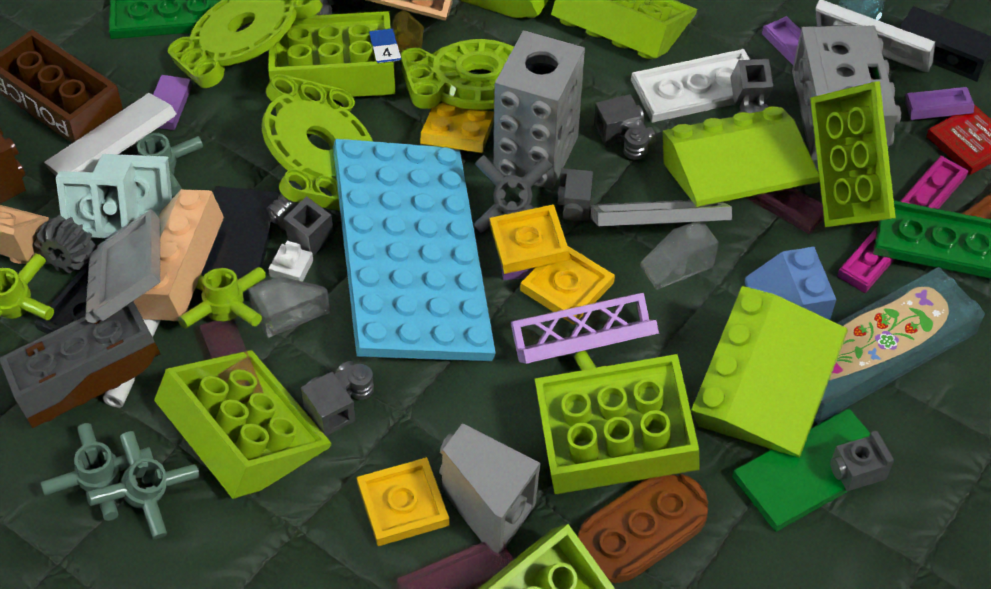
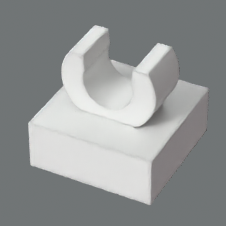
M287 241L285 245L281 244L269 267L270 277L301 286L313 263V253L302 250L301 245Z

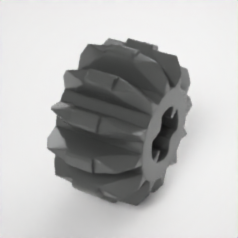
M61 215L44 222L39 228L36 240L34 241V245L39 249L37 254H40L47 260L46 264L51 263L57 271L64 269L68 273L76 269L79 270L82 266L84 267L95 247L93 241L90 240L92 234L84 231L83 224L78 225L72 217L65 219Z

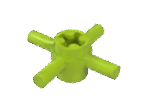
M35 253L19 274L10 268H0V317L14 319L23 316L28 311L45 320L52 318L54 309L32 299L31 291L27 285L45 264L46 260L43 256Z
M257 267L238 280L236 273L227 268L213 269L204 276L201 275L196 288L202 291L203 302L179 316V324L186 329L209 315L211 319L223 322L230 321L239 316L252 326H257L261 322L262 316L243 303V292L266 278L264 270L261 267Z

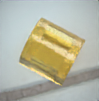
M405 10L396 14L393 20V31L399 52L401 53L408 48H422L424 26Z

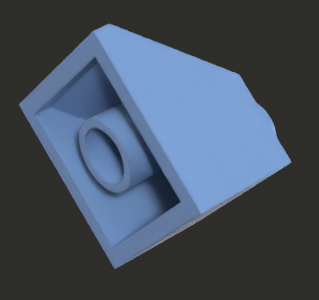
M815 247L783 251L745 277L746 287L775 294L826 319H831L836 297Z

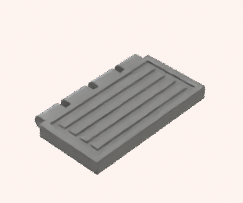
M692 200L590 205V218L598 226L732 220V206L719 202L696 207Z
M152 209L97 245V249L90 254L85 319L88 322L96 323L99 320H106L160 283V218Z

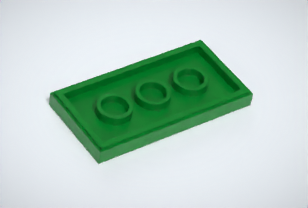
M110 0V38L119 39L191 33L198 20L221 0Z
M894 200L896 218L878 221L873 255L991 278V219Z
M848 408L811 428L800 458L772 449L735 469L732 477L773 530L777 532L849 492L845 489L841 479L838 480L834 476L830 461L836 446L868 437L870 432Z

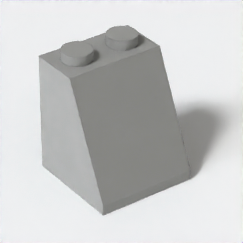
M462 423L454 435L450 433L446 436L440 448V453L442 454V465L439 474L442 475L441 491L493 556L499 558L536 504L540 463Z

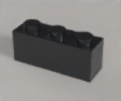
M912 7L899 27L902 30L935 41L933 65L978 82L991 59L990 35L918 7Z

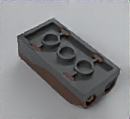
M132 301L104 321L99 320L96 323H90L84 316L0 357V363L15 400L31 427L34 428L133 379L145 371L154 357L161 353L134 301Z

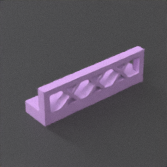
M644 293L511 321L518 360L526 364L659 333L657 321L649 319ZM636 301L640 321L627 323L618 317L624 304ZM616 306L613 312H610L606 309L608 307ZM600 310L609 316V319L601 330L595 331L586 325L585 322L592 311ZM584 313L580 320L573 316ZM567 317L577 324L571 335L565 338L552 331L559 318ZM550 320H551V322H550V324L548 325V327H545L544 325L541 324V322H546V321H550ZM614 320L621 324L618 326L611 327ZM534 324L544 331L537 344L524 346L521 327ZM581 328L588 331L587 333L578 334ZM549 335L556 339L545 342Z

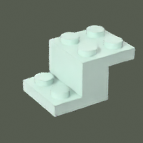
M102 154L93 172L59 171L56 176L61 216L65 219L72 217L76 224H83L84 231L90 232L92 234L91 237L109 238L150 209L159 217L162 209L172 200L168 156Z

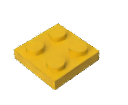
M444 102L431 109L421 131L420 144L483 153L494 123V112L465 109L448 105Z
M554 204L489 218L504 274L570 260L569 249Z
M568 246L570 260L536 267L520 283V291L552 312L596 303L614 284L615 275ZM584 313L573 316L580 319ZM563 317V319L567 320V321L570 322L571 324H573V325L575 324L573 321H571V320L568 319L567 317Z
M427 457L357 477V485L377 546L450 526L449 516Z

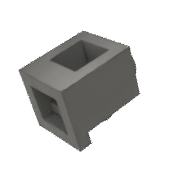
M561 168L557 206H564L563 219L570 221L589 220L593 171Z
M878 431L871 432L868 437L836 446L830 461L834 476L838 480L841 479L847 491L886 480L894 463V459Z

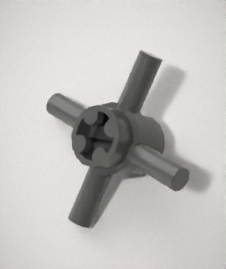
M483 155L475 165L495 185L493 193L495 204L473 225L483 233L490 226L489 218L501 216L503 213L510 214L534 209L531 205L533 197L531 187L553 165L543 157L523 177L514 175L504 177L487 157ZM517 186L521 189L519 193L521 201L516 204L514 201L507 203L505 201V191L509 187L515 188Z

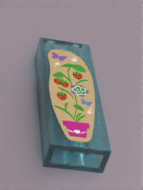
M938 267L839 321L837 324L846 327L848 332L814 420L817 424L823 422L975 335L978 332L985 312L976 301L972 300L957 285L953 278L949 277Z

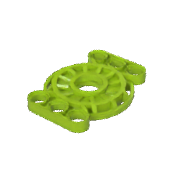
M221 0L198 20L190 37H182L172 42L168 47V53L174 63L201 88H210L222 80L225 66L246 62L268 51L288 32L295 19L313 17L320 12L323 4L320 0ZM253 22L244 30L236 32L243 25Z
M471 39L447 45L432 54L421 48H408L402 51L401 70L414 106L422 109L434 108L440 101L465 109H494L495 81L514 46L495 40ZM485 69L491 71V73L473 74L469 71Z
M284 74L274 75L266 87V95L272 102L267 107L262 118V134L271 154L288 170L279 183V190L290 201L300 203L307 196L322 208L340 211L333 151L335 139L373 141L365 126L350 113L355 105L354 98L349 92L341 88ZM276 86L283 88L288 94L279 91ZM305 93L312 95L317 101L310 99ZM333 100L339 101L344 107L339 106ZM275 107H276V113H277L276 116H274V115L271 114V111H272ZM307 134L321 137L329 144L331 149L322 150L317 148L308 140ZM289 181H294L297 184H299L302 187V190L296 189L293 186H291ZM319 187H323L330 191L332 196L324 194L319 189Z

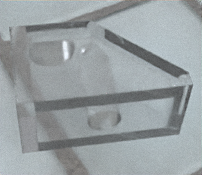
M703 221L692 222L672 230L641 261L640 267L656 290L713 268L719 242Z
M278 276L248 288L251 308L262 316L260 325L268 338L330 313L328 292L322 286Z

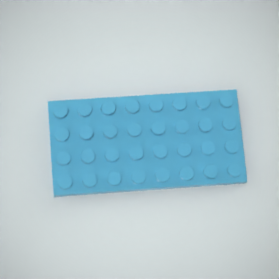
M335 139L333 151L357 356L492 361L496 353L460 150L438 146Z

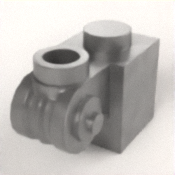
M769 59L738 60L730 77L734 105H740L741 111L739 113L763 111L768 107L765 102L773 89Z
M631 94L595 104L594 126L605 146L625 141L624 155L636 160L643 158L650 146L656 145L655 132L652 127H645L643 110L640 105L637 106Z
M281 194L278 200H274L273 204L266 208L270 220L274 224H278L281 229L287 231L288 239L300 244L302 250L312 252L313 256L334 236L331 214L307 196L298 204L288 200Z
M347 361L338 367L335 374L330 372L322 377H315L301 387L304 408L325 436L356 421L354 401L350 396L358 400H364L372 395L374 391L373 373L367 365Z

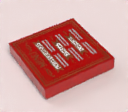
M974 105V113L954 115L928 130L926 137L956 164L968 170L969 175L991 164V118L976 105Z

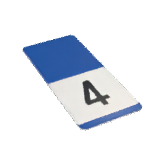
M393 29L369 32L377 63L401 60Z

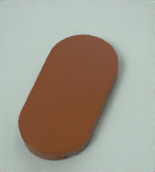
M679 474V476L666 475L648 478L587 518L581 525L578 538L610 582L620 583L629 581L695 537L702 530L708 514L707 495L698 482L683 474Z

